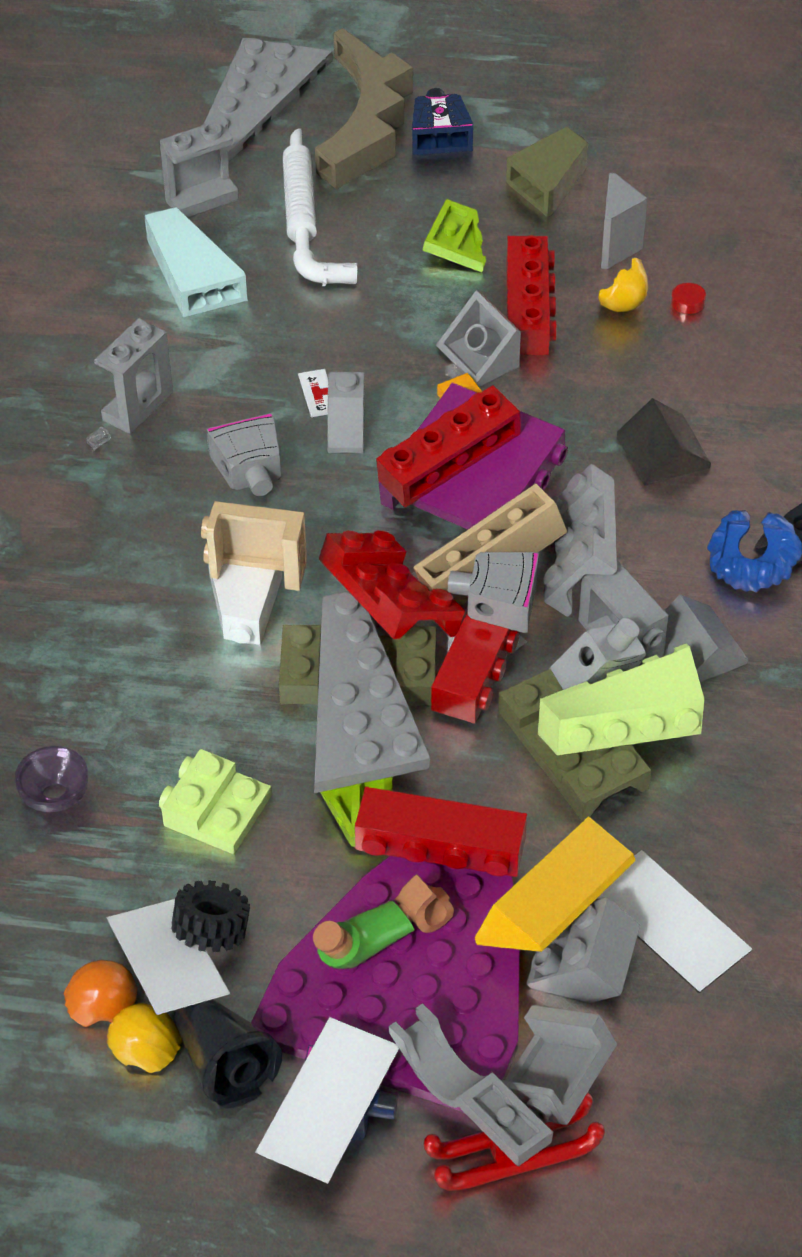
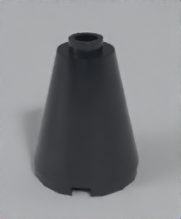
M214 999L176 1010L174 1015L176 1027L203 1091L211 1101L217 1102L220 1107L226 1109L240 1107L255 1100L262 1094L259 1087L267 1078L272 1082L274 1081L282 1063V1049L270 1034Z

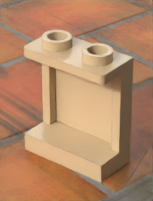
M214 501L210 516H204L201 526V538L207 539L204 548V563L209 564L210 578L219 579L221 568L224 564L284 571L285 589L300 591L307 565L305 513Z

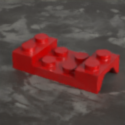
M347 530L343 533L326 534L319 555L320 562L393 639H400L419 620H434L449 637L456 636L465 610L453 599L451 593L437 588L429 591L425 585L421 584L410 573L409 568L403 565L407 551L395 540L392 534L382 530L374 531V533H357Z

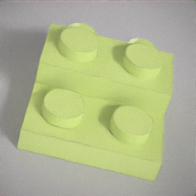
M200 749L194 758L187 756L182 762L179 770L180 780L176 786L168 785L161 794L159 807L162 810L163 824L165 827L235 855L271 798L272 787L236 772L235 762Z

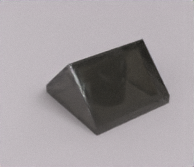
M654 398L646 403L617 431V438L644 486L711 467L710 460L683 414Z

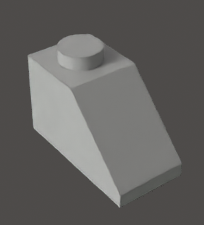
M329 372L328 453H363L365 416L364 372Z

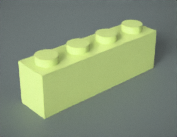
M687 643L674 648V653L661 658L654 655L642 660L643 665L624 672L621 669L606 673L607 677L593 684H589L586 681L541 698L538 735L558 756L701 734L704 695L690 646Z

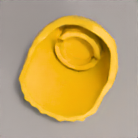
M632 258V268L628 271L626 269L620 270L614 279L613 285L599 291L598 300L602 306L614 312H628L636 309L645 301L648 291V279L641 259Z
M138 1003L122 1009L114 1017L113 1022L108 1028L107 1035L108 1047L117 1060L125 1066H138L148 1073L161 1071L173 1061L177 1051L181 1048L180 1044L182 1042L176 1024L166 1012L156 1015L152 1005L147 1003Z

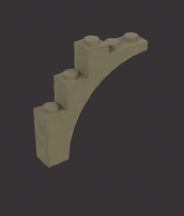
M344 28L333 33L334 58L348 70L358 86L360 97L357 107L349 120L332 137L315 147L316 173L335 189L396 156V133L394 129L404 124V97L413 93L414 74L413 67L409 63L403 61L393 52L385 57H381L378 52L373 51L361 42L358 37L353 36Z

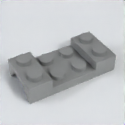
M590 464L582 473L575 474L569 481L567 488L558 497L553 496L551 498L558 507L567 533L554 541L555 565H552L543 577L544 602L567 617L572 613V588L582 580L585 574L613 575L617 571L614 478L593 464Z

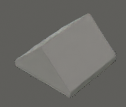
M609 173L601 269H609L643 249L647 197L615 173Z
M476 290L437 342L436 346L464 374L468 373L478 387L519 367L521 331L480 291Z
M680 594L664 610L669 615L664 656L674 653L675 647L687 643L690 646L700 682L748 663L746 655L709 605Z

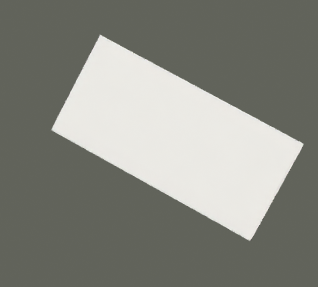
M642 850L634 855L636 861L598 897L599 900L608 897L640 925L638 936L699 992L753 950Z
M175 899L106 917L156 1015L230 994L207 951H199V945L194 944L191 948L186 946V939L179 941L176 938V933L172 932L171 922Z
M329 1017L255 1153L328 1184L399 1050L397 1044Z

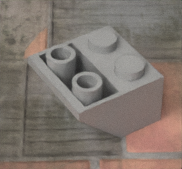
M608 897L594 901L542 952L536 951L532 960V968L527 985L534 990L587 1003L621 995L640 925Z

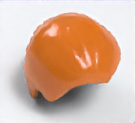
M100 959L87 963L74 972L63 993L65 996L64 1005L68 1008L67 1012L70 1014L71 1019H74L83 1027H89L98 1021H109L112 1023L114 1017L122 1009L134 1005L138 987L132 973L123 964Z

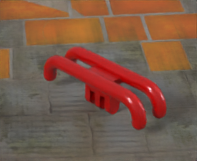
M587 1092L567 1125L548 1121L544 1124L552 1131L575 1124L589 1113L593 1104L592 1096ZM593 1122L588 1126L587 1132L581 1137L543 1148L520 1166H517L484 1132L446 1142H441V1139L436 1134H429L425 1137L423 1145L427 1155L442 1160L458 1158L486 1149L491 1150L494 1163L452 1173L451 1169L446 1165H440L436 1168L434 1178L437 1185L445 1190L459 1191L586 1155L602 1142L605 1129L601 1123Z

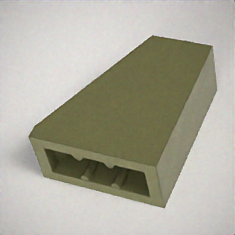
M565 127L507 157L506 183L548 217L555 212L585 171L588 142L569 127Z

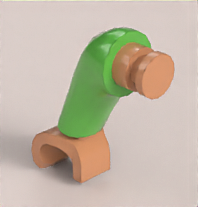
M416 874L394 899L398 905L390 900L342 922H322L314 931L313 942L318 948L321 960L328 966L335 969H351L413 932L412 921L424 933L440 929L453 917L454 908L449 902L450 897L441 887L436 888L427 885Z

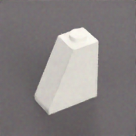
M224 564L222 565L219 579L210 578L223 638L237 643L261 645L282 580V571Z

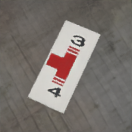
M325 369L298 373L310 416L328 415V377Z

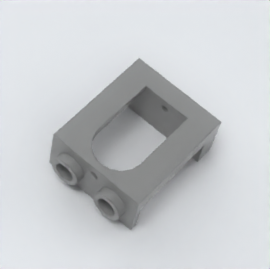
M139 318L94 360L96 365L113 373L116 397L101 410L102 420L128 434H131L173 393L167 332ZM152 353L155 374L144 369L136 376L141 361Z

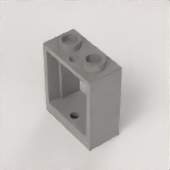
M617 560V571L613 575L585 574L581 580L578 618L583 627L588 631L593 628L617 624L621 618H629L639 627L637 638L645 649L646 655L643 660L657 655L659 658L664 657L669 615Z

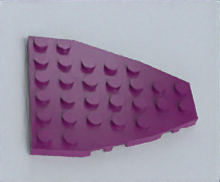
M389 856L364 875L279 962L251 1023L270 1034L280 1046L282 1052L305 1059L308 1045H315L329 1017L395 1043L389 1034V1026L397 1022L406 1030L418 1022L419 1018L416 1015V1008L423 1003L438 1018L441 1030L448 1044L470 1070L480 1076H488L493 1072L500 1080H506L518 1050L519 949L477 945L474 937L493 904L513 887L512 876H493L483 871L465 868L452 869L442 864L424 861L411 862L405 858ZM416 874L427 885L436 888L441 887L450 897L449 902L454 908L453 917L440 929L424 933L412 921L413 932L351 969H335L328 966L321 960L318 948L313 942L314 931L322 922H342L390 900L398 905L394 899ZM398 1050L380 1085L463 1112L459 1107L454 1108L446 1105L435 1097L417 1077L401 1050Z

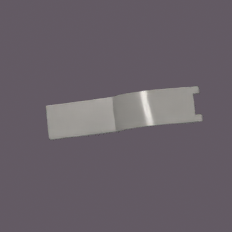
M423 1003L416 1008V1015L419 1018L418 1022L406 1030L397 1022L389 1026V1034L427 1089L444 1104L454 1108L459 1107L517 1166H520L552 1143L553 1131L493 1072L488 1076H480L470 1070L458 1058L448 1044L441 1030L438 1018Z

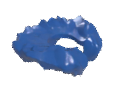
M734 510L721 519L720 525L712 534L707 549L710 551L711 571L716 573L717 579H723L726 584H730L735 590L741 589L746 592L749 590L758 592L761 588L768 589L773 584L779 585L782 579L788 580L791 577L792 567L801 558L802 542L795 533L793 525L783 516L768 512L761 521L768 546L765 553L756 559L744 557L739 549L741 539L751 528L748 512L746 510Z

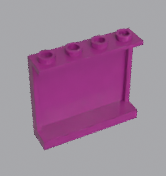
M452 382L418 429H423L435 422L445 412L454 410L468 401L477 392ZM520 411L521 434L411 505L468 530L534 484H537L543 491L549 483L551 472L556 465L561 466L568 453V446H565V429ZM379 482L381 505L394 510L399 501Z

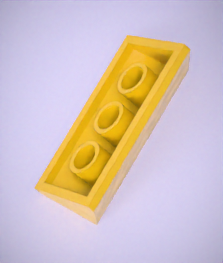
M588 816L493 904L474 937L476 944L542 952L636 861L634 854Z

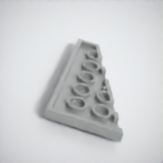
M243 37L203 124L220 120L233 136V144L227 146L228 163L243 149V143L251 135L256 136L262 131V124L267 119L273 120L299 94V88L306 81L312 82L317 77V71L323 65L327 67L333 61L332 51Z
M350 592L323 596L314 793L429 769L430 756L370 614Z

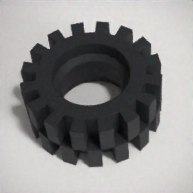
M209 880L208 885H204L202 881H195L194 887L188 883L184 885L183 890H178L175 897L171 929L173 933H176V938L179 941L186 939V946L191 948L194 944L199 945L198 950L204 952L206 947H212L213 952H220L221 946L228 951L233 949V944L239 946L242 943V939H245L250 904H248L246 895L240 896L241 891L234 888L230 891L229 884L222 883L221 887L215 886L216 881Z

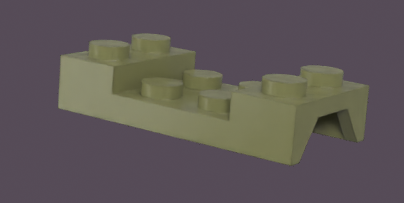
M283 625L279 674L280 704L318 705L321 625ZM413 626L400 639L378 635L408 706H431V686L435 680L436 627Z
M548 669L499 692L498 712L580 820L583 822L588 816L590 817L603 799L629 786L641 792L648 790L651 769L632 745L557 756L538 735L540 699L563 690L552 670Z

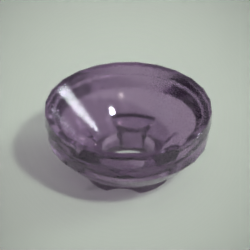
M48 746L39 748L23 758L15 772V784L19 796L29 807L42 812H58L72 807L81 800L88 787L89 774L86 762L76 751L61 746ZM59 784L66 788L65 793L58 798H48L43 795L45 788L50 785Z

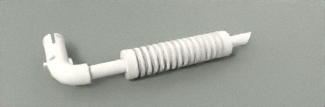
M296 129L290 136V146L284 150L282 155L287 235L292 241L296 242V251L293 255L296 270L304 278L312 282L322 283V286L334 283L356 285L357 263L317 262L313 259V253L309 249V241L317 233L311 151L303 146L302 129Z

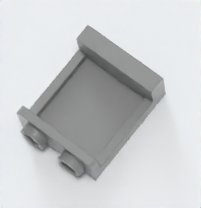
M220 120L206 123L205 125L160 140L166 202L170 208L177 207L187 218L239 200L238 189L229 178L227 146L233 144V136Z
M532 1005L524 1019L533 1031L534 1037L506 1080L501 1081L543 1123L548 1121L567 1125L616 1048L617 1043L600 1015Z

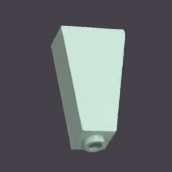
M177 207L144 215L147 241L183 317L248 301L244 271Z

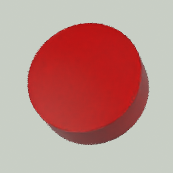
M682 283L672 290L671 304L676 311L683 314H695L705 307L706 292L700 285Z

